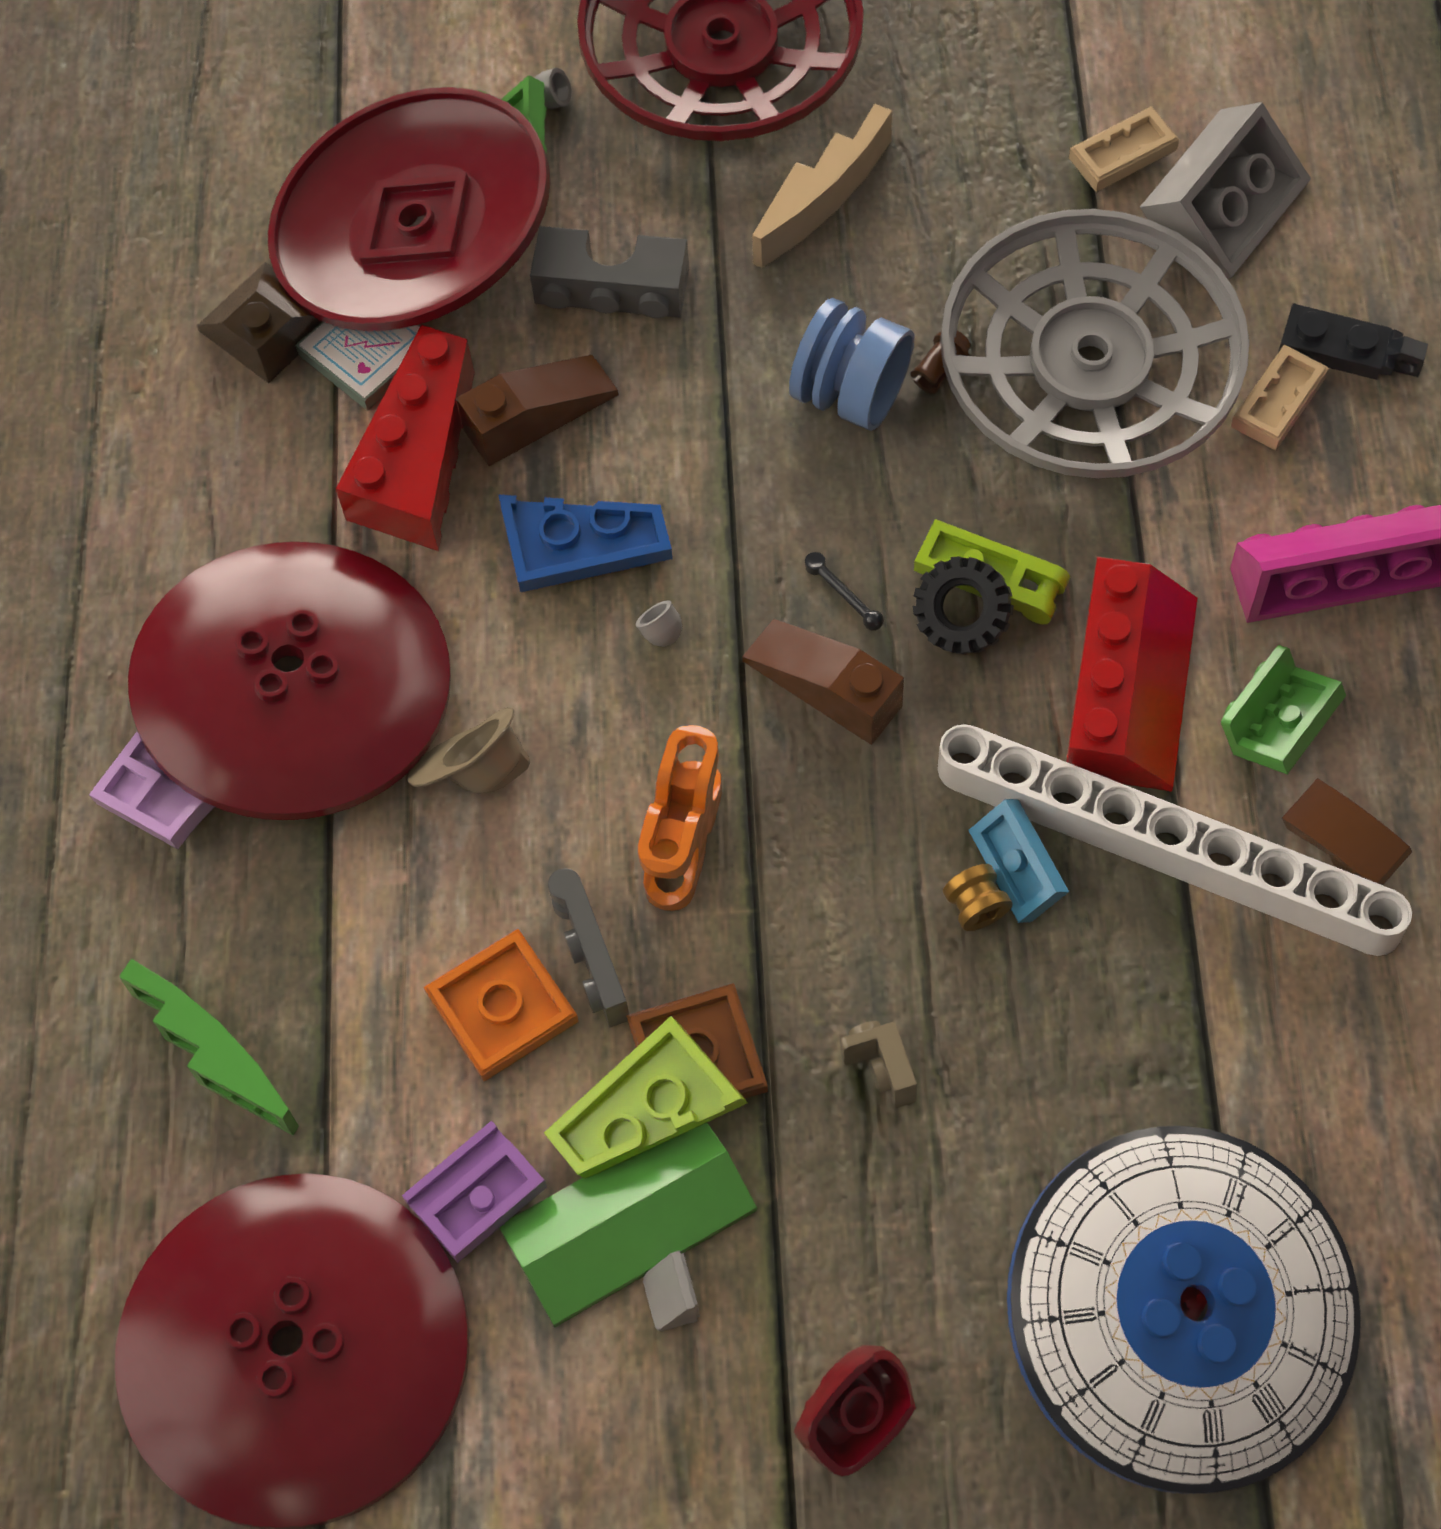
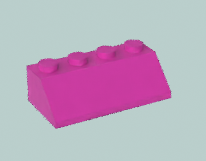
M1412 505L1394 514L1378 517L1367 514L1351 518L1346 523L1324 527L1319 524H1310L1292 533L1276 536L1257 534L1243 542H1238L1230 570L1246 622L1250 623L1441 587V505L1426 508L1422 505Z

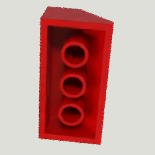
M1097 557L1066 762L1121 784L1172 792L1198 597L1151 564Z

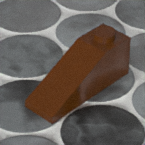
M591 354L501 373L456 397L464 432L490 467L619 394L616 386Z
M776 619L770 622L742 656L744 663L870 745L875 742L903 706V676L858 648Z

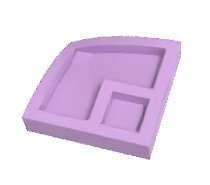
M138 732L134 734L89 794L97 805L176 849H179L190 833L214 808V806L192 796L174 783L151 758Z

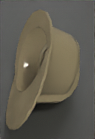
M507 707L499 710L479 725L453 736L434 747L410 770L408 783L414 787H420L448 778L464 790L477 794L495 792L508 785L525 772L530 765L528 754L510 727L515 716L514 709Z

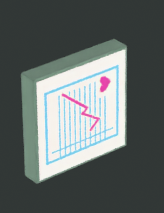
M322 321L295 346L301 358L368 411L385 395L421 325L388 331H359L333 326Z

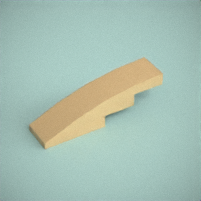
M874 104L854 139L835 133L815 168L798 162L795 163L752 235L754 265L764 268L802 242L849 198L865 180L891 142L892 110Z

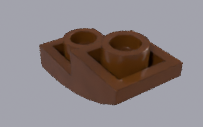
M1318 778L1282 817L1288 830L1328 854L1335 867L1380 885H1384L1412 853L1410 846L1383 823Z

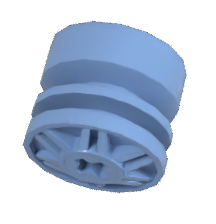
M831 298L826 300L817 310L799 344L792 365L789 394L793 399L803 403L812 400L815 408L822 411L830 408L838 398V415L841 419L872 431L878 428L885 419L897 398L910 365L915 335L911 329L882 317L876 319L865 332V312L857 307L848 311L845 302Z

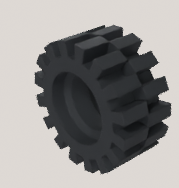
M957 556L950 557L951 560L946 562L941 560L933 565L935 568L931 572L923 574L920 578L923 580L920 588H915L913 597H916V606L912 607L913 615L917 616L919 622L916 625L920 632L928 637L927 640L943 650L966 655L967 653L985 651L984 648L989 645L994 646L1000 640L999 636L1003 631L1007 632L1010 626L1008 620L1010 615H1013L1014 605H1011L1010 597H1012L1010 587L1006 585L1005 578L998 571L979 559ZM960 585H969L976 588L982 596V614L975 623L969 626H955L944 614V599L953 588Z

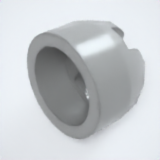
M553 68L545 70L534 77L544 82V105L546 109H556L569 104L572 94L571 85L562 69Z
M667 600L645 611L636 621V627L651 644L666 647L674 644L680 637L682 619L671 601Z

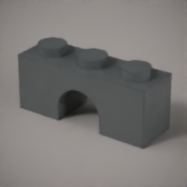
M540 226L530 271L535 304L546 305L555 309L572 307L594 309L601 313L625 312L644 314L651 318H662L665 316L681 318L689 274L687 239L638 235L632 256L621 264L609 266L599 264L592 259L589 230Z

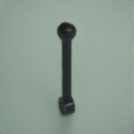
M812 552L806 556L805 568L807 572L812 575H820L863 617V623L867 629L876 631L882 627L884 623L882 614L877 610H870L826 567L823 554Z

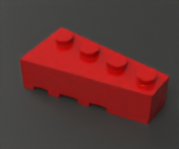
M425 325L420 326L335 488L346 521L439 551L442 537L441 525L444 513H447L450 498L449 486L453 468H456L459 454L458 442L461 428H463L456 397L472 389L475 374L467 339Z

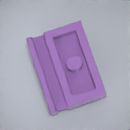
M490 1121L406 1191L402 1197L458 1263L546 1189L547 1185L545 1180L516 1147Z

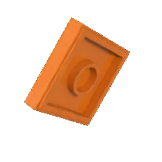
M516 929L423 987L426 995L483 1082L579 1022L578 1015L519 929Z

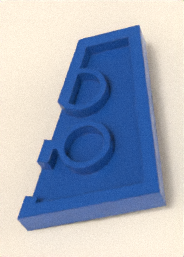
M498 494L520 593L673 559L661 505L598 501L594 506L565 504L562 498L544 497V503L517 501V496Z

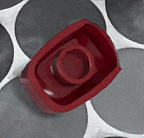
M861 1345L848 1352L823 1376L814 1394L805 1402L804 1410L794 1429L796 1438L809 1455L831 1473L838 1476H848L859 1471L901 1432L916 1409L906 1368L899 1358L882 1346Z

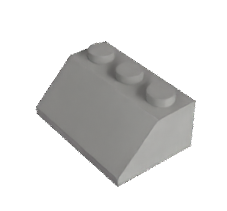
M1259 102L1221 109L1140 208L1147 219L1178 232L1202 249L1222 270L1226 278H1232L1311 178L1264 104Z

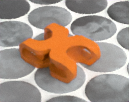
M688 725L679 727L668 738L658 771L655 800L647 810L638 842V856L640 866L644 871L643 884L646 897L652 905L662 910L674 911L682 909L693 899L704 862L707 835L711 833L722 796L721 774L717 769L719 762L718 742L712 732L701 726ZM697 744L704 748L706 753L702 762L685 761L680 763L678 760L680 751L687 745ZM682 875L684 877L682 886L674 892L665 893L657 886L659 878L675 879Z

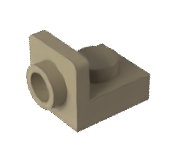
M879 1021L865 1022L853 1027L848 1032V1036L840 1039L841 1056L844 1065L877 1057L869 1060L875 1084L879 1093L889 1091L895 1108L917 1102V1083L895 1021L881 1025Z

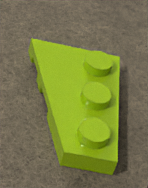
M670 1016L552 1124L544 1134L577 1175L585 1179L735 1110L748 1102L679 1022Z

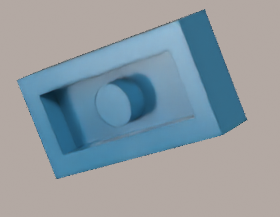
M1018 799L1003 800L968 830L986 864H990L996 872V882L1000 890L1006 892L1013 903L1011 910L1018 923L1032 922L1069 893L1068 888Z

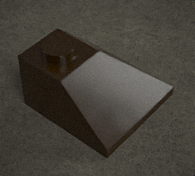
M265 262L197 325L199 332L269 384L299 356L295 345L322 321L313 317V315L304 310L290 297L280 284L273 267Z

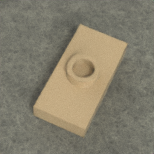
M1151 106L1071 147L1069 159L1095 192H1098L1177 151L1179 138Z
M1283 345L1234 415L1231 427L1276 451L1326 379L1329 368Z

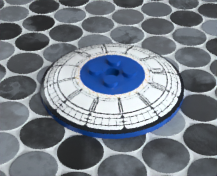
M1159 1126L1119 1135L1091 1148L1059 1172L1041 1192L1024 1221L1012 1254L1007 1290L1008 1323L1013 1350L1022 1376L1045 1417L1060 1435L1079 1453L1097 1466L1121 1479L1142 1487L1182 1494L1217 1493L1259 1482L1284 1469L1318 1440L1339 1410L1350 1386L1358 1358L1361 1336V1309L1357 1281L1346 1245L1333 1219L1321 1201L1296 1174L1269 1153L1231 1135L1205 1128ZM1187 1287L1198 1289L1207 1300V1313L1199 1322L1190 1320L1181 1310L1180 1297Z

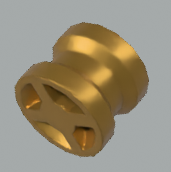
M980 864L962 871L947 882L943 888L947 901L958 907L960 911L958 921L965 931L982 929L1002 918L1012 908L1013 903L1008 894L1000 891L996 886L997 874L990 864Z

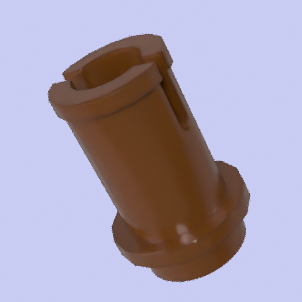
M957 330L956 337H954L956 355L969 356L968 350L971 348V344L967 337ZM941 332L935 335L933 339L934 346L910 374L914 378L913 382L920 389L930 394L937 393L941 384L947 378L942 361Z

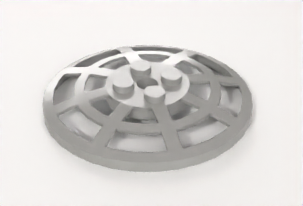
M1100 209L1063 210L1036 216L1009 227L988 241L967 261L952 285L944 307L940 339L943 367L951 391L965 414L985 436L1008 453L1034 466L1064 475L1088 478L1127 477L1153 471L1185 457L1205 443L1224 423L1238 399L1248 367L1249 354L1246 317L1236 291L1222 270L1202 249L1178 232L1152 220L1124 212ZM1076 234L1120 237L1144 244L1155 249L1156 252L1141 274L1113 264L1080 262ZM1055 237L1060 265L1031 275L1016 285L1010 292L987 273L996 263L1014 251L1040 240ZM1174 261L1187 269L1205 287L1217 305L1222 320L1196 328L1192 327L1190 319L1180 304L1164 288L1158 285ZM1084 280L1108 281L1125 286L1130 290L1119 303L1108 298L1087 296ZM1063 282L1066 301L1052 307L1044 316H1041L1023 303L1038 291ZM974 288L997 307L987 330L986 357L956 355L954 337L957 334L958 320L965 301ZM1147 300L1153 302L1166 315L1176 333L1152 338L1148 327L1137 315ZM1010 318L1033 334L1030 356L1001 357V339ZM1228 339L1230 347L1229 376L1222 398L1216 408L1188 398L1198 372V348ZM1094 346L1102 350L1105 357L1097 361H1090L1083 358L1078 350L1082 347ZM1182 353L1181 375L1174 392L1148 380L1154 358ZM1034 375L1040 387L1048 395L1032 411L1017 397L1006 377ZM961 376L990 377L992 385L1002 402L1023 422L1010 435L991 423L971 400L965 390ZM1135 396L1160 408L1144 421L1120 429L1114 409L1125 404ZM1065 406L1078 410L1093 411L1099 432L1072 430L1056 425L1052 421ZM1174 415L1202 424L1193 436L1180 445L1155 456L1131 460L1126 442L1134 441L1153 433L1169 422ZM1042 433L1050 438L1070 444L1104 446L1110 463L1095 464L1065 460L1039 452L1029 447V445Z

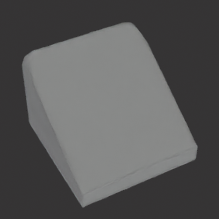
M680 1250L672 1252L646 1272L643 1277V1284L652 1318L658 1331H665L697 1322L698 1317H700L684 1253L681 1254Z

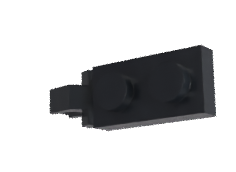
M1292 303L1279 351L1283 345H1286L1328 368L1377 380L1379 375H1392L1393 371L1418 377L1425 361L1428 344L1403 336L1404 333L1396 329L1392 330L1390 327Z

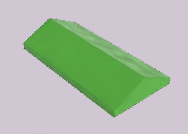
M704 1123L593 1176L579 1179L512 1217L499 1229L555 1328L642 1278L646 1272L670 1253L679 1250L681 1254L687 1252L756 1212L757 1206L727 1150L709 1124Z

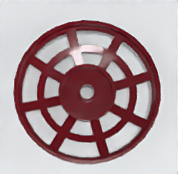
M580 0L577 18L580 51L588 74L600 92L621 112L642 125L668 135L692 140L729 141L753 138L780 130L805 118L823 105L844 83L856 62L862 43L864 10L862 0H844L849 21L848 45L845 53L818 52L821 29L816 8L829 0H792L775 10L771 8L766 0H678L668 14L650 8L649 5L654 0ZM599 4L625 16L622 44L626 60L598 63L595 55L593 30ZM802 17L806 30L804 50L778 47V28ZM640 23L664 33L666 51L643 57L639 56L636 41ZM721 30L733 34L726 40H715L710 37V35L716 34ZM770 64L795 68L783 82L766 93L762 91L754 79ZM675 68L682 76L689 79L690 82L682 96H679L662 87L650 76V73ZM810 70L837 71L820 90L799 105L780 114L772 105V103L794 90ZM635 77L638 83L652 96L674 108L667 118L648 112L623 97L607 80ZM736 85L744 98V101L725 104L701 102L710 86L728 87ZM753 111L759 119L751 123L727 126L693 125L687 123L693 114L728 116Z

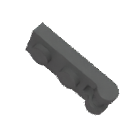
M558 869L549 877L548 889L555 913L562 919L570 920L572 929L564 932V936L574 964L585 961L590 974V979L582 981L590 1008L593 1013L603 1010L609 1028L627 1022L626 1015H629L627 1001L579 875L572 869Z

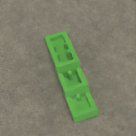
M131 958L119 978L133 997L159 1011L153 1019V1023L164 1039L194 1055L187 1067L197 1082L283 1131L294 1135L299 1125L257 1062L225 1027L178 987Z

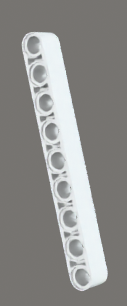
M966 724L954 726L947 730L941 738L938 759L939 778L944 785L952 790L995 807L1005 799H1018L1030 821L1366 954L1381 956L1394 951L1411 922L1412 910L1410 903L1404 895L1386 886L975 726ZM957 753H967L973 756L975 760L971 763L963 764L956 762L951 756ZM1011 772L1018 773L1025 777L1026 781L1013 784L1004 780L1002 776ZM1065 792L1073 795L1078 801L1071 804H1063L1055 800L1053 795ZM1112 812L1120 813L1129 822L1120 825L1113 824L1104 815ZM1165 832L1177 836L1181 843L1167 845L1159 841L1156 835ZM1213 853L1225 854L1234 864L1229 866L1217 865L1208 855ZM1268 873L1276 874L1285 881L1286 886H1271L1264 881L1261 875ZM1315 895H1329L1338 902L1339 907H1324L1316 900ZM1379 915L1385 917L1390 921L1393 929L1385 930L1378 928L1370 921L1369 916Z

